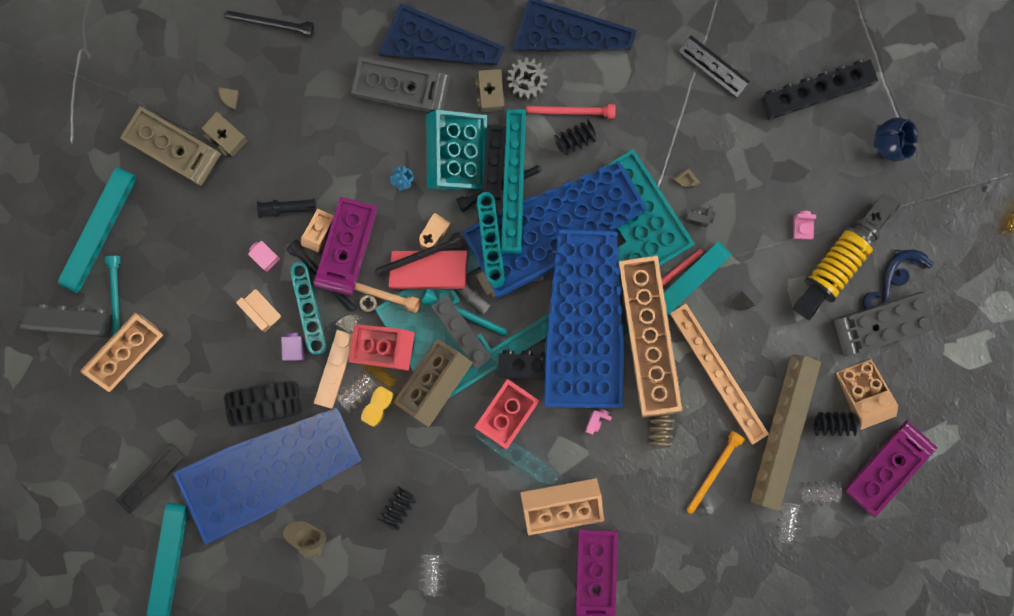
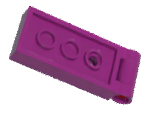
M344 197L339 198L314 280V287L348 296L353 295L378 212L377 206ZM342 255L347 256L345 260H341L340 257Z
M907 420L892 434L843 490L871 516L876 517L936 451L937 446ZM896 457L899 458V463H898V464H896V462H895V458H896Z
M578 529L575 616L616 615L618 531ZM594 586L599 587V591L597 593H594L592 591Z

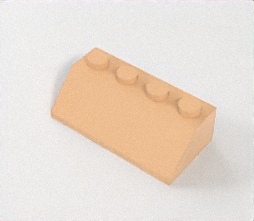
M135 313L84 366L81 372L110 392L155 345L163 334L144 316Z
M597 478L521 492L528 535L604 521L602 497Z

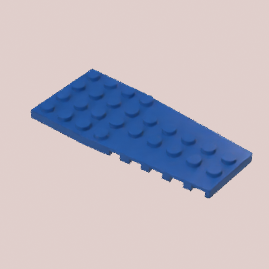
M616 161L615 164L606 168H599L598 171L592 174H585L573 182L568 181L563 186L554 190L549 189L542 195L523 200L522 253L502 254L505 282L499 288L492 287L497 299L554 269L559 230L613 232L646 211L644 202L620 161ZM503 210L497 213L501 245ZM487 219L485 220L484 224L489 225L493 223L494 220ZM479 222L463 230L462 234L486 276ZM489 237L486 242L493 243L496 238ZM492 255L488 260L494 262L498 259V256ZM493 274L490 279L498 280L501 275Z
M558 231L545 349L544 406L622 408L624 341L623 325L621 322L622 306L620 304L621 287L619 286L620 268L618 267L617 232Z
M334 408L228 447L173 474L204 543L207 544L266 516L360 462L361 457L339 409Z

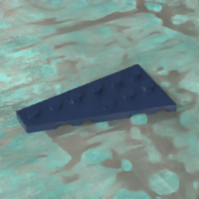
M528 0L512 51L631 50L637 30L542 0Z
M400 3L378 55L497 65L504 51V46Z

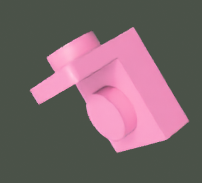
M800 211L799 214L794 216L793 239H814V220L816 219V214H811L810 211Z
M598 408V411L593 410L584 432L591 435L594 434V431L598 432L601 425L599 418L611 421L612 417L608 416L609 412Z

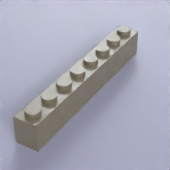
M791 355L752 492L751 503L777 511L781 509L821 366L820 361L804 355Z

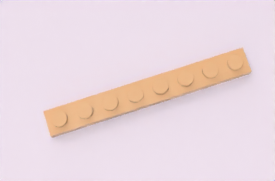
M685 304L670 313L669 315L750 443L754 444L769 435L688 305Z

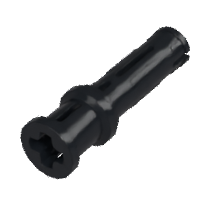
M315 199L288 202L273 200V202L266 203L257 201L259 218L271 215L278 217L282 213L316 211Z

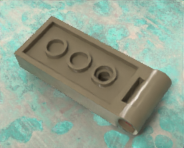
M141 106L120 137L125 143L199 186L203 185L221 155L217 150ZM179 151H184L182 155H178Z

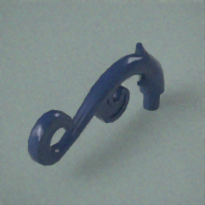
M914 249L894 250L897 255L889 262L884 274L883 303L889 301L891 282L901 286L909 281V271L900 268L897 270L899 276H896V267L903 261L912 260V264L918 262L930 269L934 262L928 259V255ZM878 292L867 293L863 299L864 308L873 307L872 299L874 297H881V294Z

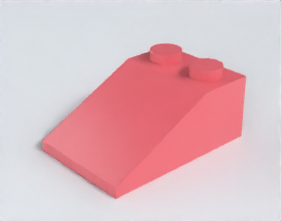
M354 324L348 362L409 371L415 332L397 328Z
M507 379L474 428L507 450L539 403V400Z

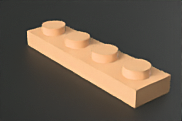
M339 330L336 331L314 404L333 409L349 360L353 334Z

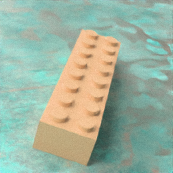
M658 256L619 261L618 267L620 268V280L642 418L681 412V398Z

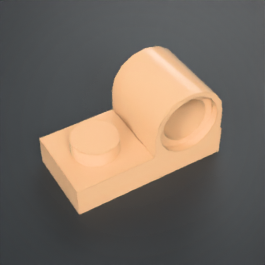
M317 209L301 238V246L320 253L324 246L326 235L332 225L334 215Z

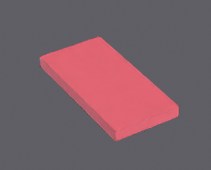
M392 251L391 262L419 251ZM440 251L390 271L389 288L466 289L468 252Z

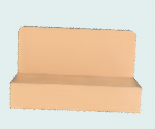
M257 289L252 291L245 299L241 297L236 302L263 332H266L281 318V315Z

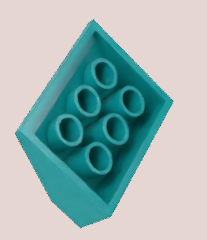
M434 110L426 114L427 189L442 191L482 190L487 115Z

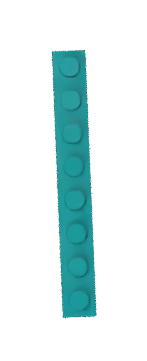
M526 109L507 110L502 254L522 253Z

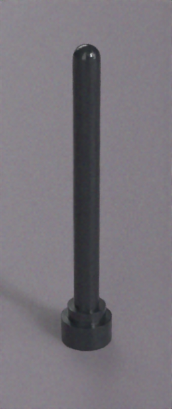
M226 11L224 13L226 18L299 31L305 37L311 38L314 32V23L306 21L305 23L297 24L233 11Z
M537 165L524 171V180L540 173L541 167ZM502 181V190L504 189V181ZM482 191L470 197L461 196L456 199L462 213L469 210V207L477 202V198Z
M459 232L452 234V237L448 238L449 240L376 268L375 273L382 275L448 248L459 249L464 247Z
M296 239L286 248L287 252L295 257L298 256L316 275L319 267L303 252L301 243ZM331 291L350 312L356 310V306L344 294Z

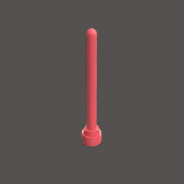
M608 104L604 108L527 106L525 109L527 114L604 115L607 119H615L616 106L615 104Z
M698 249L661 278L662 286H665L703 256L704 251Z

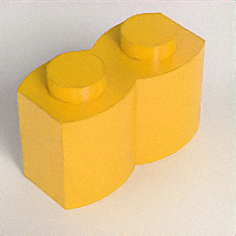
M382 386L378 387L372 395L371 403L363 410L361 420L373 427L379 425L384 417V410L393 402L394 393Z

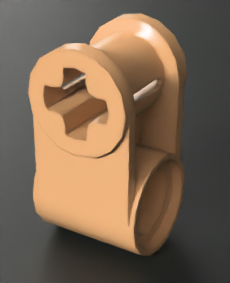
M434 213L419 237L421 248L424 250L437 245L449 229L451 223ZM430 237L432 243L428 242L425 244V239Z

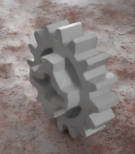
M525 58L523 63L519 59L518 65L512 64L513 70H508V75L511 77H507V82H511L508 85L509 89L514 88L513 95L519 93L520 99L525 95L526 99L529 100L530 95L537 98V92L543 93L541 87L546 88L547 83L543 81L548 80V76L543 75L546 73V69H540L542 66L541 62L536 65L535 59L528 62V58ZM519 71L520 76L514 79L516 73ZM524 76L530 78V82L524 80ZM540 78L539 84L535 87L534 82Z

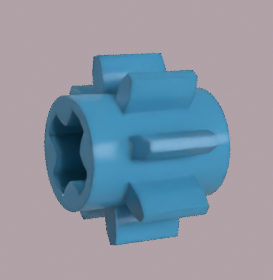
M402 166L392 170L393 175L390 176V181L395 188H399V191L412 187L410 182L414 180V175L410 169Z

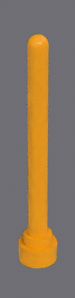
M731 431L728 436V445L687 507L688 513L691 514L695 511L734 448L742 445L745 438Z

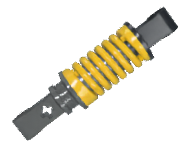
M883 193L865 218L856 222L854 229L845 228L844 233L830 249V252L817 265V269L813 270L812 276L804 280L808 289L797 300L792 310L809 321L825 300L834 303L839 295V290H843L844 284L846 285L849 282L848 279H851L853 273L857 272V268L861 267L862 262L866 261V255H870L875 251L876 248L873 242L880 237L879 231L896 213L900 203Z

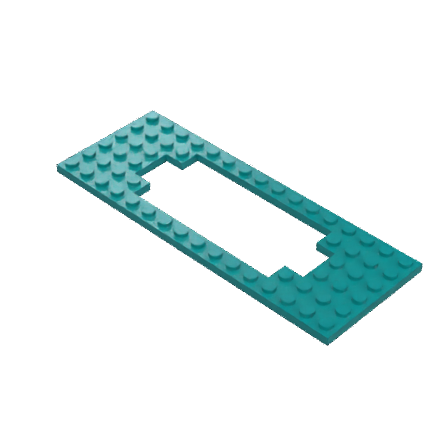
M634 149L605 166L606 168L615 164L616 161H620L646 206L645 212L617 229L625 241L623 245L618 247V264L619 261L658 256L660 267L695 245ZM471 249L467 251V275L480 267ZM619 274V286L621 287V291H622L621 280H620V274ZM406 289L397 296L411 298L413 296L421 300L426 289ZM430 289L440 299L447 295L454 305L460 302L453 289ZM386 301L375 308L387 328L415 332L410 366L413 371L417 369L437 339L468 359L431 307L432 305H425L420 302L417 313L407 311L403 305ZM549 313L490 349L482 334H478L477 338L492 358L477 369L472 364L449 398L496 370L497 353H502V350H514V354H521L522 351L528 350L547 338Z

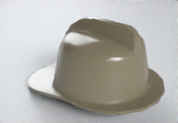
M297 521L287 525L283 531L284 539L296 547L301 555L306 557L321 555L323 544L327 538L322 530L309 523Z

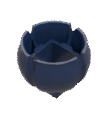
M897 117L887 120L882 125H877L873 147L882 156L892 161L910 159L917 149L914 144L918 142V131L915 123L905 118Z

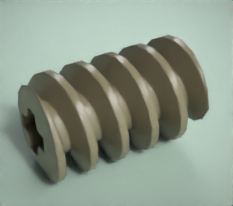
M676 413L654 416L656 419L650 420V423L655 425V427L649 428V431L654 434L648 436L653 442L647 444L665 447L672 445V442L668 441L667 438L673 437L668 431L674 429L669 423L675 422V419L671 418L670 415Z

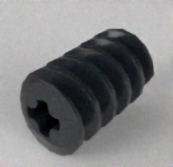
M587 119V125L581 122L580 128L577 125L573 126V131L568 128L566 130L567 135L564 132H560V138L554 135V140L560 152H564L567 156L569 155L568 149L575 152L576 145L582 149V142L589 146V139L594 143L596 142V134L589 119Z
M818 412L815 418L814 430L816 436L819 435L820 431H822L823 436H826L827 431H830L831 436H834L835 431L838 432L839 436H842L843 431H845L846 436H849L851 431H853L854 436L857 434L858 423L854 412H849L848 415L846 412L841 414L838 412L833 414L826 412L825 415L823 412Z
M397 486L400 493H393L396 500L389 499L392 506L385 505L388 513H380L384 519H377L393 530L400 529L397 523H404L401 516H408L405 509L412 510V506L409 503L415 504L417 502L413 497L414 495L400 486Z

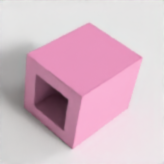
M262 240L259 243L255 242L249 249L248 255L266 272L280 260Z

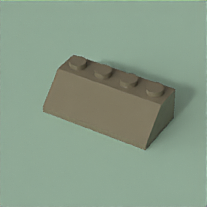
M437 339L393 403L429 427L473 362Z

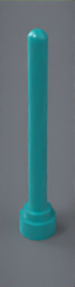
M120 256L105 257V265L109 269L113 336L120 329L117 268L121 264Z
M427 288L421 298V303L433 305L440 298L436 297L437 295L434 294V291ZM455 306L463 318L500 335L507 334L505 328Z

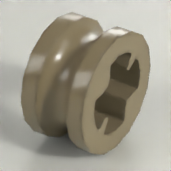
M365 295L360 300V307L365 312H373L378 306L376 298L371 295ZM366 299H370L374 303L373 307L370 306L371 309H367V306L364 305V301L367 302Z

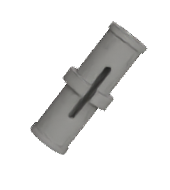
M467 284L466 289H455L466 299L468 304H472L482 315L491 307L490 304L479 296L477 291L471 289Z

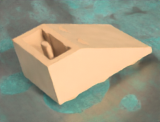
M872 359L836 372L850 410L854 412L861 430L897 416L898 404Z

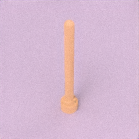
M356 283L354 290L403 305L407 311L417 313L420 307L421 300L413 296L411 298H404L360 283Z

